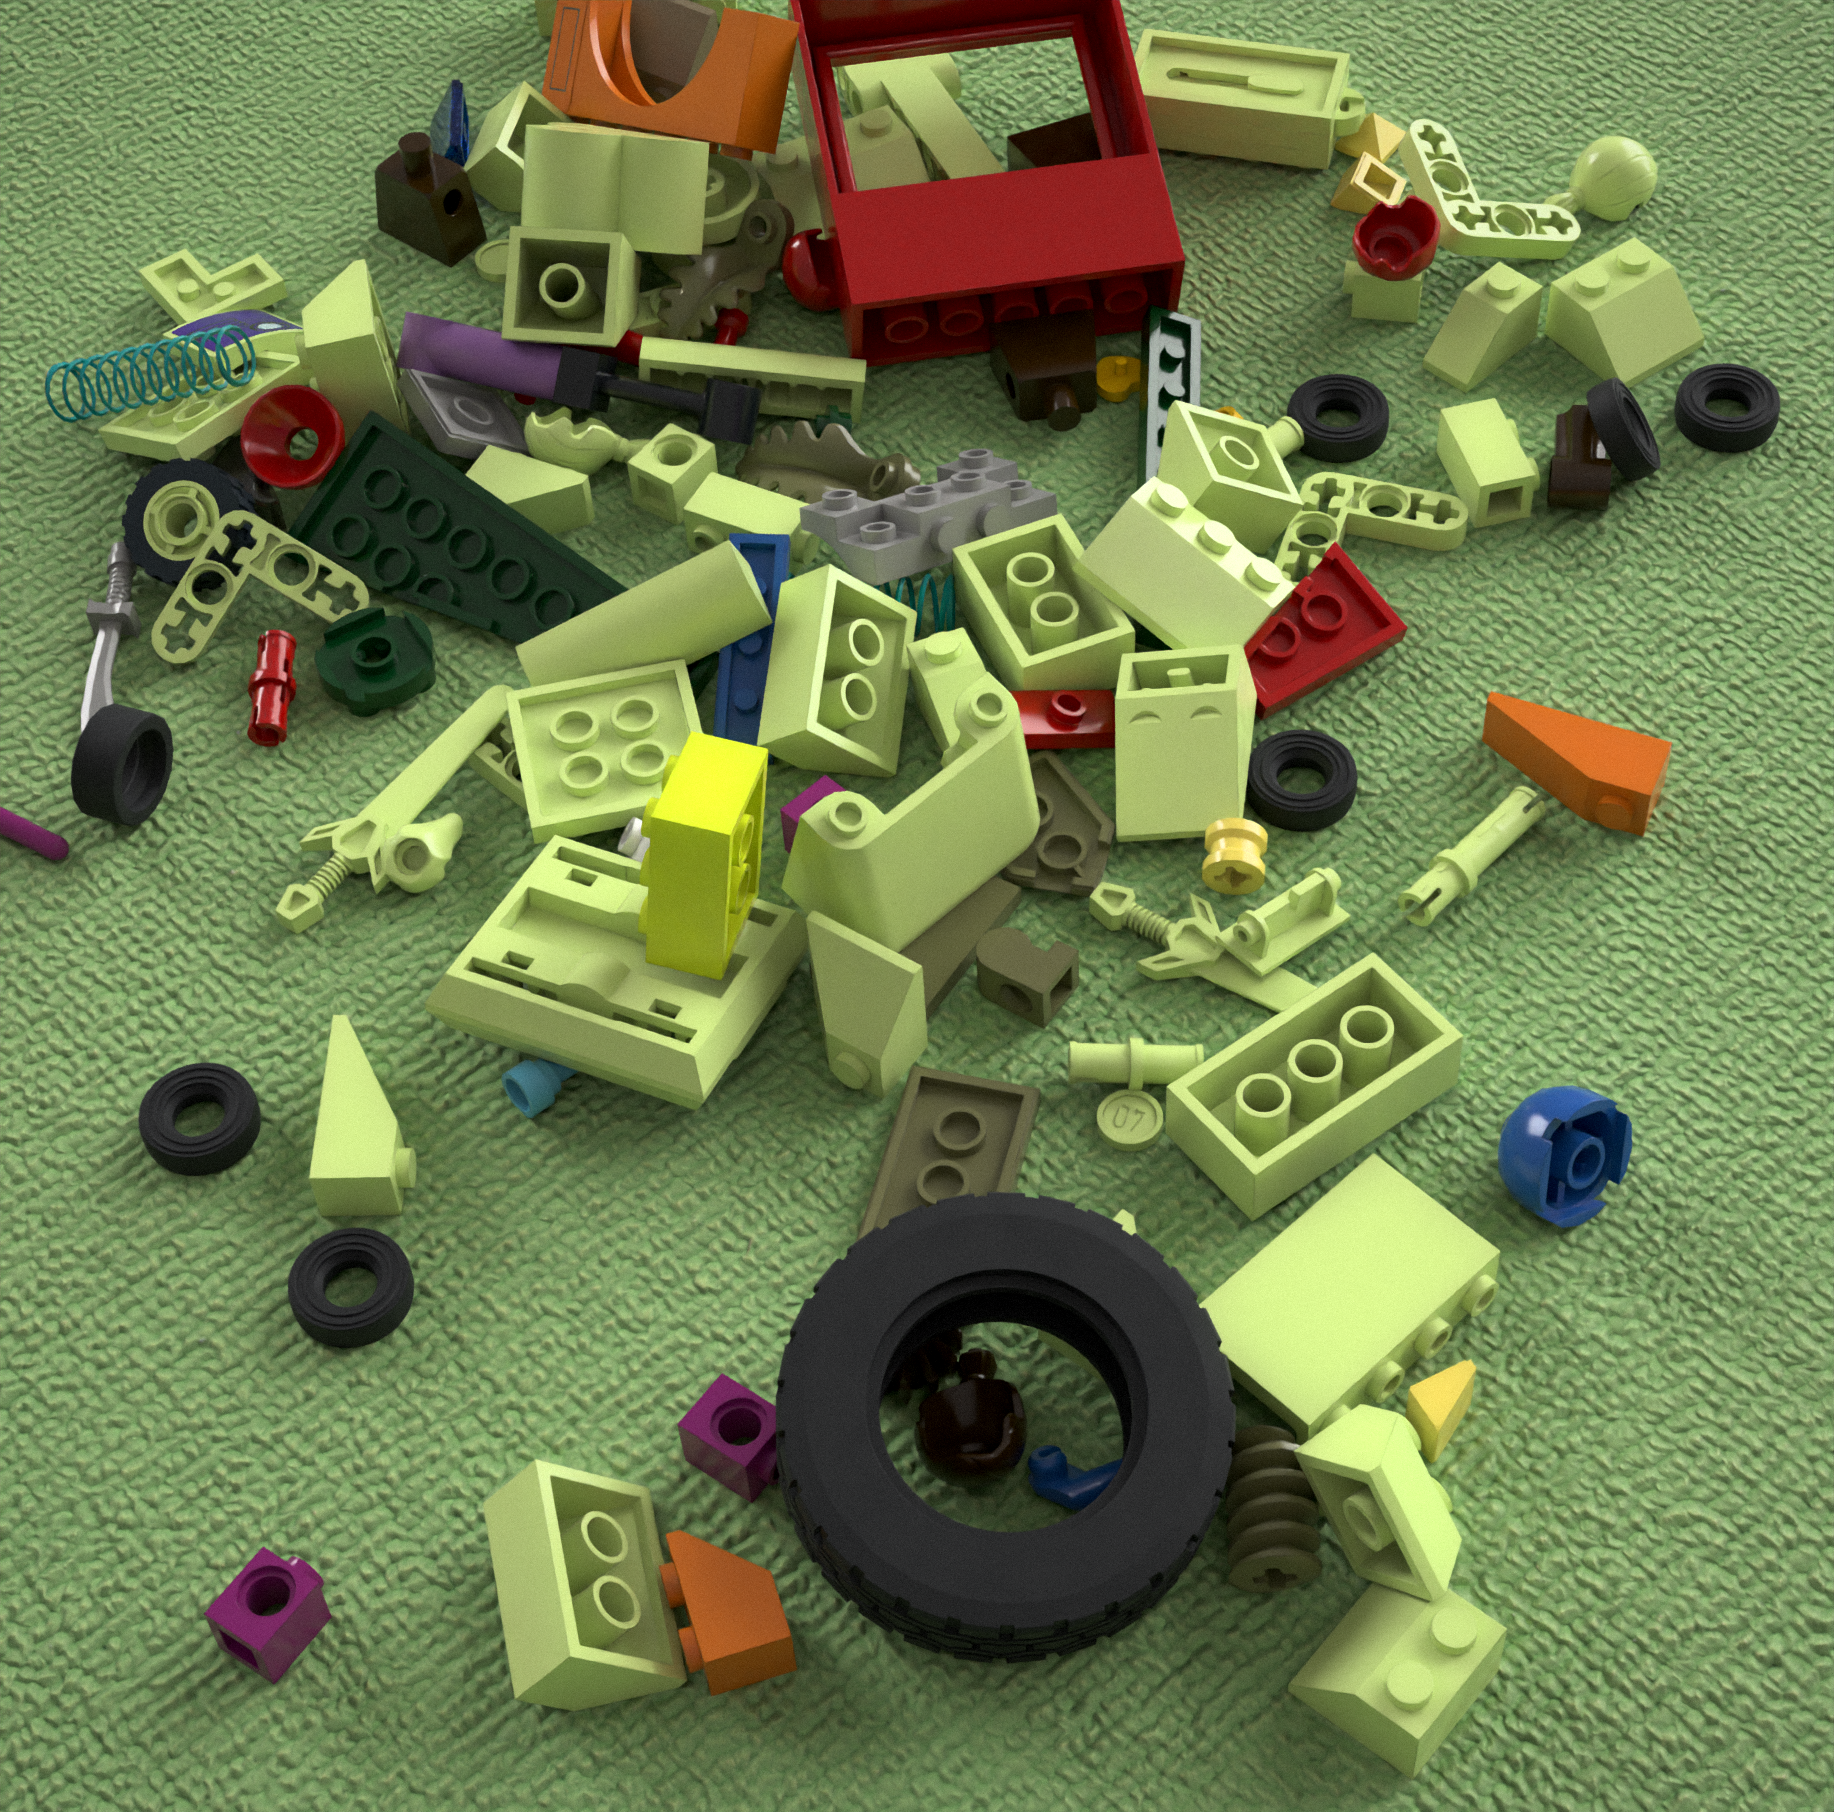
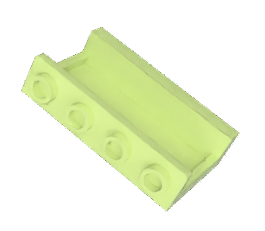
M1372 1153L1199 1304V1307L1207 1309L1221 1338L1220 1354L1227 1355L1231 1376L1296 1431V1444L1303 1445L1358 1405H1369L1373 1400L1377 1403L1386 1401L1402 1383L1405 1371L1421 1356L1425 1360L1434 1357L1447 1343L1453 1327L1467 1314H1470L1472 1317L1481 1314L1493 1301L1499 1289L1496 1276L1501 1251L1380 1157Z

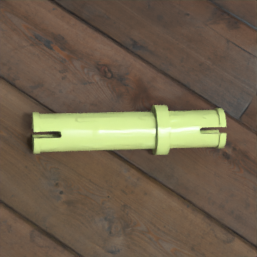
M1516 787L1495 810L1454 848L1444 849L1432 858L1429 864V871L1398 897L1399 908L1402 912L1406 911L1415 902L1420 904L1406 918L1415 925L1421 927L1428 926L1435 919V916L1455 897L1462 898L1465 895L1467 896L1477 886L1478 876L1534 823L1540 821L1545 816L1546 809L1542 800L1538 801L1528 811L1523 809L1538 794L1528 787Z

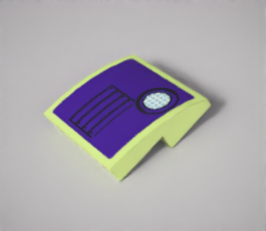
M241 309L213 313L196 318L162 334L164 339L173 340L181 335L190 336L198 331L207 333L208 330L213 328H222L230 324L238 326L246 333L253 345L255 356L263 351L297 356L295 336L304 334L303 326L267 311ZM230 330L229 332L232 333L243 346V349L247 356V361H249L251 359V354L248 348V344L246 343L241 334H239L237 331ZM216 333V334H214V335H212V336L217 339L218 333ZM224 334L220 344L227 353L232 371L243 364V359L235 342ZM203 337L196 338L195 340L201 344ZM207 339L204 349L212 362L213 372L222 376L216 360V344ZM185 341L178 342L179 345L184 346ZM190 343L186 352L191 357L193 364L199 366V348ZM173 346L170 353L181 358L182 352ZM220 351V356H221V359H222V362H223V366H224V368L226 369L225 360H224L223 355H222V353H221V351ZM203 355L204 367H205L206 370L209 371V369H208V364H207L206 359H205V357H204V355Z

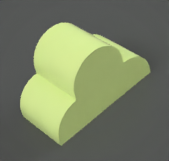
M552 122L548 123V125H526L520 226L623 233L635 251L702 255L709 143L580 123Z

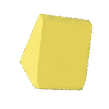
M1364 151L1343 174L1330 205L1340 210L1367 215L1377 202L1381 200L1388 205H1396L1407 181Z
M1471 1359L1468 1361L1464 1360L1410 1386L1405 1418L1416 1430L1421 1441V1451L1431 1464L1437 1461L1471 1405L1477 1368Z

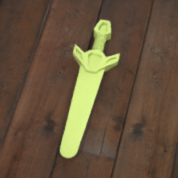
M502 684L488 689L356 817L314 827L299 842L302 851L333 850L334 855L304 886L301 884L288 886L275 910L282 926L295 934H299L324 918L322 903L351 872L355 874L370 872L376 895L386 886L390 880L383 869L382 850L385 841L389 837L394 836L400 827L411 824L508 714L504 692L514 691L510 686Z
M1101 882L1090 895L1089 912L1109 931L1121 930L1126 926L1165 946V952L1136 962V971L1153 980L1200 976L1277 1013L1282 1012L1317 989L1314 985L1279 966L1262 977L1258 976L1215 940L1220 930L1210 902L1190 893L1189 897L1192 918L1180 919L1177 923H1172V921L1166 920V918L1135 903L1136 897L1131 888Z

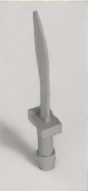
M116 542L111 546V554L107 559L109 583L105 603L94 602L89 598L86 615L94 635L98 636L87 675L81 708V734L89 719L100 708L114 704L111 679L121 634L133 635L138 639L142 624L134 603L130 602L133 577L137 573V565L130 557L132 553L129 548L125 547L124 542Z

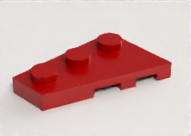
M1336 541L1324 553L1321 562L1308 577L1305 575L1293 589L1291 597L1274 616H1270L1244 647L1257 692L1255 714L1261 721L1401 642L1406 634L1408 627Z

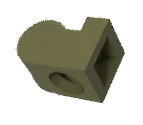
M1003 927L988 931L979 939L976 945L977 981L982 995L1000 1007L1043 1029L1079 986V950L1058 940L1046 952L1033 946L1029 937L1022 931Z

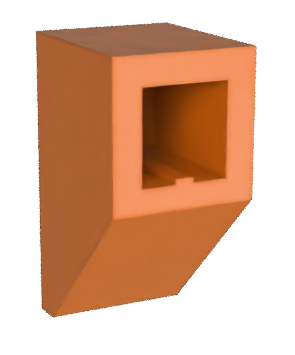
M677 1530L667 1533L666 1539L671 1562L658 1566L670 1609L684 1605L690 1626L677 1630L689 1673L700 1670L704 1671L711 1697L796 1671L797 1666L792 1635L771 1571L684 1531Z

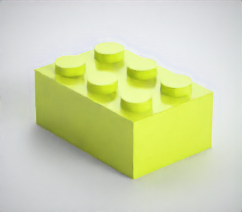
M691 731L680 756L670 755L662 778V794L660 798L651 797L648 800L641 825L642 837L650 838V847L645 852L639 876L640 885L648 887V895L643 901L638 919V933L646 935V963L722 980L759 893L768 749Z

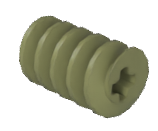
M1257 1425L1244 1428L1235 1433V1444L1231 1448V1456L1233 1458L1225 1483L1228 1488L1225 1506L1229 1514L1226 1533L1230 1541L1227 1561L1231 1567L1228 1583L1239 1590L1251 1593H1271L1287 1590L1314 1581L1322 1572V1561L1313 1554L1320 1548L1321 1542L1320 1534L1312 1527L1319 1519V1508L1311 1501L1316 1495L1293 1452L1301 1445L1295 1444V1438L1291 1432L1280 1427Z

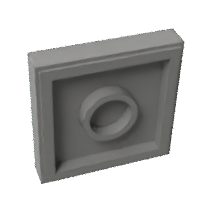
M405 368L396 385L439 452L477 460L486 447L492 445L532 458L525 442L524 431L497 390Z

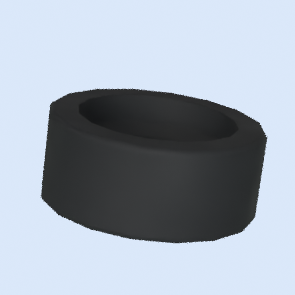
M115 703L100 708L89 719L79 737L72 760L71 771L73 800L81 813L132 827L143 823L154 812L166 791L172 771L174 752L172 733L165 719L151 712Z

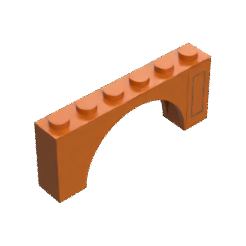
M558 0L541 95L575 123L653 134L654 132V135L709 143V153L718 154L719 144H721L720 155L752 161L753 151L769 154L776 153L800 23L759 12L724 8L717 36L698 73L675 96L656 104L642 86L634 66L630 43L632 0Z

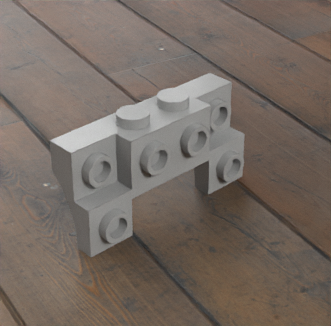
M970 449L960 452L959 460L936 467L937 483L909 487L904 493L878 501L857 497V491L851 489L832 490L822 494V501L800 507L799 509L802 530L811 532L828 543L845 562L854 578L873 585H881L952 562V548L1057 515V499L1055 493L1032 488L1030 481L1018 480L1017 462L993 457V451L989 449Z

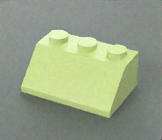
M888 105L868 110L861 115L843 121L858 191L931 182L912 132ZM805 135L786 143L778 144L775 154L764 152L753 154L752 161L747 160V162L756 169L760 182L761 198L776 200L791 212L795 226L793 236L801 231L820 228L823 233L818 235L817 238L826 240Z
M365 259L353 261L302 309L304 334L295 336L296 349L302 369L312 368L315 377L310 378V387L324 395L334 405L343 420L345 447L370 409L412 437L408 403L396 385L402 375L401 369L396 367L397 357Z
M1155 476L1130 496L1072 567L1074 572L1173 650L1242 644L1244 648L1270 616L1276 614L1295 588L1293 584L1283 577L1276 565L1267 559L1254 555L1235 540L1233 533L1225 525L1208 519L1188 503L1186 496L1178 488L1161 482Z
M831 564L781 583L757 746L768 749V753L804 770L885 778L896 775L910 671L906 644L914 641L917 612Z
M535 1459L483 1503L515 1700L578 1711L675 1689L687 1681L674 1611L669 1607L658 1567L663 1565L664 1561L648 1487Z

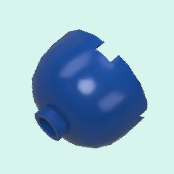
M1573 1085L1543 1088L1527 1097L1505 1120L1498 1144V1171L1512 1198L1527 1210L1561 1228L1579 1226L1597 1215L1607 1203L1593 1199L1604 1190L1608 1181L1619 1185L1627 1170L1632 1151V1124L1628 1115L1618 1111L1615 1107L1618 1104L1613 1100L1589 1089Z

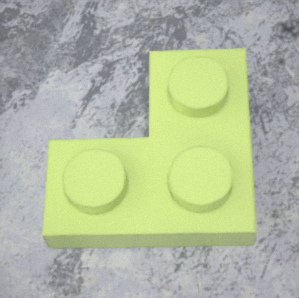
M186 248L138 270L143 287L178 325L199 317L229 310H263L267 306L288 297L283 278L258 253L212 275Z

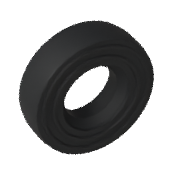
M1727 363L1707 365L1691 372L1682 381L1675 401V421L1682 434L1700 447L1724 453L1744 452L1762 445L1773 434L1780 413V396L1771 380L1754 369ZM1715 399H1729L1745 405L1749 412L1743 416L1726 417L1711 412L1706 408L1705 404Z
M1329 374L1306 381L1294 391L1287 408V417L1294 419L1304 433V445L1299 450L1311 458L1324 462L1348 463L1370 456L1383 444L1389 428V407L1384 394L1369 381L1351 375ZM1340 409L1356 414L1360 420L1358 423L1348 427H1331L1320 423L1316 416L1323 411Z
M1614 377L1595 385L1587 391L1588 409L1596 432L1607 454L1620 473L1627 480L1633 482L1658 470L1661 462L1654 435L1642 409L1625 384L1620 379Z
M1289 730L1274 734L1258 744L1250 755L1246 785L1248 802L1260 818L1284 830L1309 832L1329 827L1342 819L1353 804L1358 778L1356 764L1351 753L1342 743L1321 732ZM1304 767L1319 772L1324 777L1325 784L1316 792L1298 794L1283 789L1279 785L1277 777L1286 769Z
M194 1063L167 1073L151 1086L141 1102L138 1122L144 1145L151 1157L160 1166L180 1175L202 1176L224 1170L247 1154L258 1137L261 1113L253 1088L239 1072L217 1063ZM214 1102L225 1110L221 1124L207 1134L190 1137L179 1133L175 1129L178 1115L193 1104Z
M367 1228L340 1229L316 1239L299 1254L291 1268L288 1279V1298L299 1325L316 1341L338 1348L361 1347L386 1337L404 1320L410 1310L414 1296L413 1274L405 1253L387 1235ZM351 1268H362L376 1276L377 1287L368 1300L359 1305L340 1307L332 1304L325 1297V1290L329 1281L339 1272Z

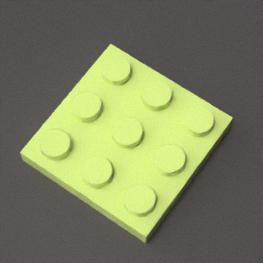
M263 351L255 356L256 368L254 377L247 385L237 388L228 384L226 389L222 391L214 390L211 387L210 391L204 395L193 392L192 396L186 399L176 396L170 402L159 399L158 403L152 406L142 403L141 407L135 410L129 409L98 429L108 449L156 458L161 461H170V459L182 458L185 461H190V458L205 461L215 453L216 449L214 446L228 436L241 435L244 418L250 407L260 396L271 389L283 385L306 386L310 383V378L315 377L312 368L302 369L299 357L296 355ZM251 359L248 361V375L252 366ZM244 364L231 371V377L234 380L242 379ZM200 366L195 367L197 376L196 388L204 389L208 383L201 373ZM190 370V371L187 372V373H188V376H189V378H190V380H191V382H192V374H191V370ZM214 373L213 384H223L225 379ZM182 375L179 377V392L186 393L190 390V387ZM169 384L162 388L163 396L168 397L173 394ZM155 393L148 397L147 400L154 399L156 397Z
M684 658L504 692L534 844L548 842L554 835L569 838L625 827L633 817L642 820L648 800L651 797L660 798L662 794L663 773L670 755L680 756L691 731L703 734Z

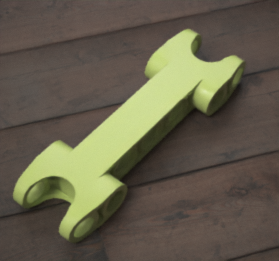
M948 53L835 67L839 87L852 115L856 117L868 110L888 105L912 132L931 182L1005 172L954 102L955 99L961 96V81L956 65Z

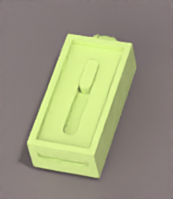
M1144 28L1134 57L1157 148L1193 152L1198 155L1240 158L1251 162L1263 161L1286 164L1305 169L1317 168L1328 170L1337 137L1355 134L1359 131V127L1365 120L1364 97L1356 90L1348 88L1349 53Z

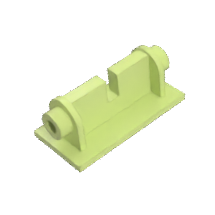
M1313 868L1306 873L1303 881L1255 911L1247 910L1240 914L1237 922L1217 934L1215 940L1258 976L1266 975L1350 920L1351 915L1335 903L1337 891L1341 888L1340 877L1330 868H1325L1324 870Z

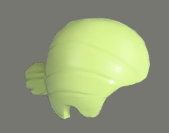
M1622 136L1602 137L1590 143L1576 160L1569 180V189L1565 193L1555 194L1546 198L1543 204L1559 206L1572 215L1582 209L1600 219L1609 221L1625 220L1637 204H1639L1640 208H1643L1650 200L1657 183L1658 168L1650 152L1639 142Z
M566 406L543 417H538L535 412H531L526 419L524 427L525 442L533 459L562 468H569L578 473L588 475V477L598 472L611 459L619 463L624 461L627 464L633 456L651 441L650 439L628 441V439L622 438L611 430L605 423L589 417L585 422L574 425L571 422L572 411Z

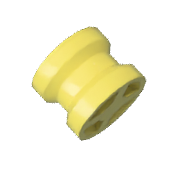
M1244 818L1220 819L1208 826L1205 830L1204 848L1209 855L1203 861L1202 880L1206 886L1214 891L1229 895L1249 894L1261 888L1265 881V864L1260 858L1267 852L1268 834L1262 826Z

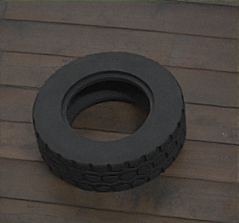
M987 1192V1196L975 1197L974 1193L940 1199L936 1201V1205L928 1208L925 1205H920L889 1219V1225L882 1230L879 1227H875L847 1248V1256L844 1260L837 1258L815 1284L813 1291L815 1295L812 1298L805 1299L790 1330L791 1339L785 1345L777 1381L776 1458L780 1475V1487L788 1516L792 1517L795 1522L794 1530L812 1563L817 1562L823 1568L821 1575L846 1602L851 1600L859 1605L858 1612L889 1634L895 1630L904 1635L903 1641L937 1654H940L941 1649L947 1652H954V1658L992 1663L993 1658H1006L1007 1664L1041 1661L1046 1659V1654L1056 1652L1061 1657L1096 1645V1638L1102 1636L1110 1638L1140 1619L1141 1612L1148 1608L1152 1609L1177 1583L1178 1576L1189 1566L1216 1513L1232 1462L1231 1448L1235 1444L1236 1406L1232 1404L1230 1397H1233L1234 1387L1227 1355L1220 1354L1221 1338L1207 1309L1204 1307L1200 1308L1196 1302L1198 1298L1196 1292L1176 1267L1169 1268L1163 1261L1164 1255L1136 1233L1131 1236L1128 1232L1122 1230V1224L1091 1209H1088L1086 1212L1075 1208V1203L1039 1195L1037 1199L1025 1197V1193ZM985 1322H1006L1045 1331L1075 1348L1099 1372L1115 1400L1120 1415L1123 1432L1122 1464L1107 1488L1087 1507L1070 1518L1051 1526L1024 1532H997L970 1527L954 1521L926 1504L913 1492L895 1468L886 1449L879 1420L880 1405L893 1377L901 1366L926 1343L944 1333L967 1325Z

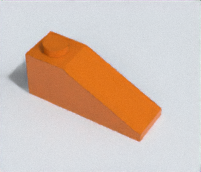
M1492 691L1487 699L1482 741L1582 819L1601 824L1610 829L1644 836L1665 784L1672 742Z

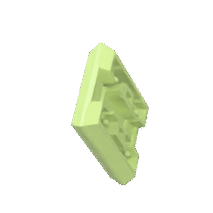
M554 835L443 975L426 1000L425 1010L450 1028L697 1111L732 1060H736L787 986L788 978L809 949L806 919L795 910L756 899L721 981L646 963V935L638 933L640 910L645 897L648 895V887L641 886L639 883L642 862ZM523 983L528 985V990L523 988ZM671 1032L675 1033V1039L671 1038Z

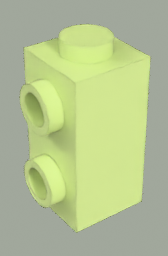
M1492 398L1440 409L1436 452L1460 500L1467 506L1468 516L1474 528L1530 517L1533 492L1538 491L1540 487L1538 467L1532 457L1526 458L1520 446L1515 422L1512 419L1505 418L1496 399Z
M710 472L683 508L688 550L701 554L729 540L730 533L788 534L791 541L789 572L796 576L804 564L808 565L814 559L819 546V537L801 528L799 508L810 504L714 472Z

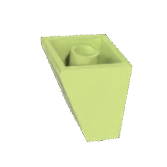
M510 226L501 339L505 341L615 348L637 317L642 262L623 233Z

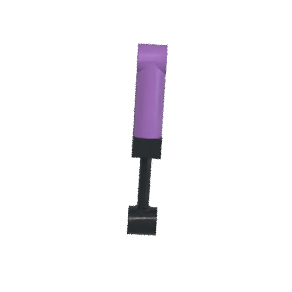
M407 311L405 313L396 367L414 369L455 380L605 413L608 411L610 397L695 415L699 421L696 434L752 445L763 389L708 378L706 389L701 394L615 375L618 357L551 343L505 341L501 339L502 332Z

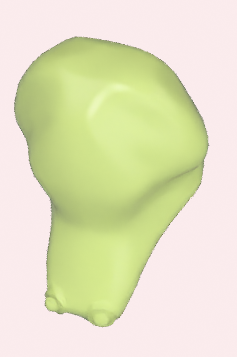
M449 813L430 822L408 824L400 827L394 836L389 837L385 841L382 850L383 869L388 879L410 893H420L440 883L445 877L444 868L452 857L453 847L462 836V818L456 813Z

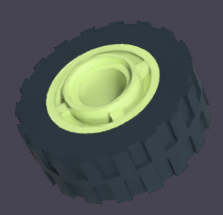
M182 458L170 459V463L165 465L158 464L151 468V472L146 477L142 476L135 485L137 487L132 495H128L125 502L127 505L126 513L122 515V526L125 527L123 539L125 547L129 548L132 553L130 557L136 565L145 569L144 573L177 588L215 524L223 515L240 510L250 512L258 517L259 514L255 512L253 505L256 503L252 495L243 489L245 485L237 478L229 475V473L200 459L190 458V461H185ZM197 514L198 522L195 530L185 537L184 528L186 522L191 516ZM245 523L240 530L230 526L225 535H227L232 543L225 557L223 558L216 550H213L208 560L223 564L237 577L239 575L238 571L242 566L234 565L232 560L241 547L252 550L256 545V541L250 535L253 526ZM205 572L195 580L193 592H202V589L206 588L210 590L222 587L221 584L226 580L218 573Z

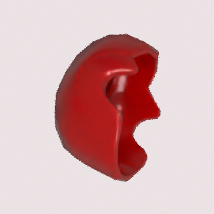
M1408 195L1398 205H1388L1382 200L1377 202L1368 212L1367 216L1357 222L1352 238V250L1363 271L1387 281H1405L1415 277L1429 267L1435 256L1441 228L1435 208L1415 195Z
M816 228L801 231L789 239L782 257L783 281L796 302L813 312L823 313L838 309L839 304L826 240L817 238L823 232L822 229Z

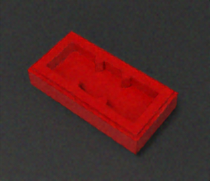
M1111 690L1009 691L1018 704L1026 749L1115 748V698Z

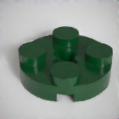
M366 608L349 613L331 624L323 634L325 644L321 647L320 652L316 649L314 657L321 686L327 695L336 702L347 705L352 715L370 717L377 714L381 709L399 705L413 698L418 693L431 689L436 681V652L431 632L419 617L402 611L404 618L386 616L384 608ZM377 654L378 657L385 659L376 663H367L366 657Z

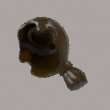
M974 1348L962 1353L959 1357L957 1373L961 1380L960 1384L934 1393L921 1402L919 1406V1421L916 1422L914 1429V1440L920 1461L935 1478L958 1488L980 1489L1000 1481L1014 1470L1021 1460L1026 1447L1028 1425L1023 1400L1014 1383L994 1379L997 1372L994 1353L990 1350Z

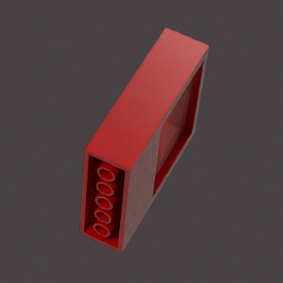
M788 0V20L800 23L791 68L849 358L866 360V367L990 351L989 323L1093 308L1095 317V337L1140 331L1142 318L1150 304L1176 313L1178 312L1186 260L1120 0ZM1073 38L1102 157L1101 160L863 191L857 190L832 67Z

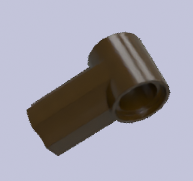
M1572 405L1570 410L1556 416L1554 455L1551 456L1547 507L1607 511L1612 462L1610 458H1606V450L1596 432L1588 405Z

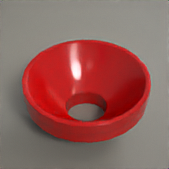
M283 385L263 394L250 407L241 428L240 445L249 469L259 479L274 487L286 490H303L322 482L327 473L332 469L345 447V429L337 409L324 395L302 385ZM301 430H313L318 437L316 452L309 459L295 460L290 452V444L293 437Z

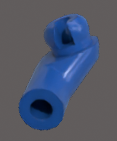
M1045 1445L1035 1449L1028 1458L1027 1463L1031 1472L1028 1476V1481L1038 1496L1073 1511H1081L1107 1488L1122 1464V1458L1084 1471L1067 1463V1457L1059 1447Z

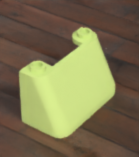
M986 672L965 688L957 699L953 715L960 735L958 741L944 751L940 763L944 769L891 811L884 815L871 801L861 794L842 791L834 792L824 797L800 816L781 888L807 915L815 910L899 953L1026 851L1032 844L1039 828L1040 814L1018 704L1011 693L989 672Z

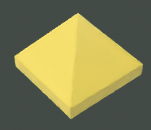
M1375 113L1365 114V120L1359 127V131L1355 134L1341 137L1335 144V150L1358 158L1365 151L1384 164L1398 149L1400 141L1406 132Z

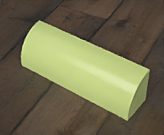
M643 336L639 357L638 380L702 394L706 389L707 379L713 378L763 389L759 413L814 419L816 414L824 415L825 409L829 404L837 405L839 412L851 413L852 423H860L866 360Z
M727 540L516 646L515 649L531 686L536 687L683 658L687 666L772 624L773 621L749 563L731 541Z

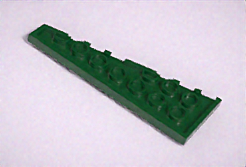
M371 409L287 533L289 536L356 575L369 589L520 644L629 590ZM287 553L284 555L295 562L309 566L308 561L300 554ZM323 567L320 568V571L326 572L328 574L332 573ZM718 651L686 666L695 702L718 670L720 654Z

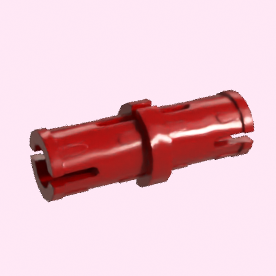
M282 630L266 631V636L263 634L259 636L257 666L248 682L247 691L252 699V708L247 735L253 743L265 747L278 746L279 741L285 742L287 737L288 706L296 696L297 684L292 677V669L297 642L290 633Z

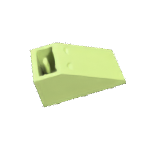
M1242 644L1122 654L1115 696L1116 837L1118 842L1205 837V830L1211 823L1226 818H1243L1257 692Z

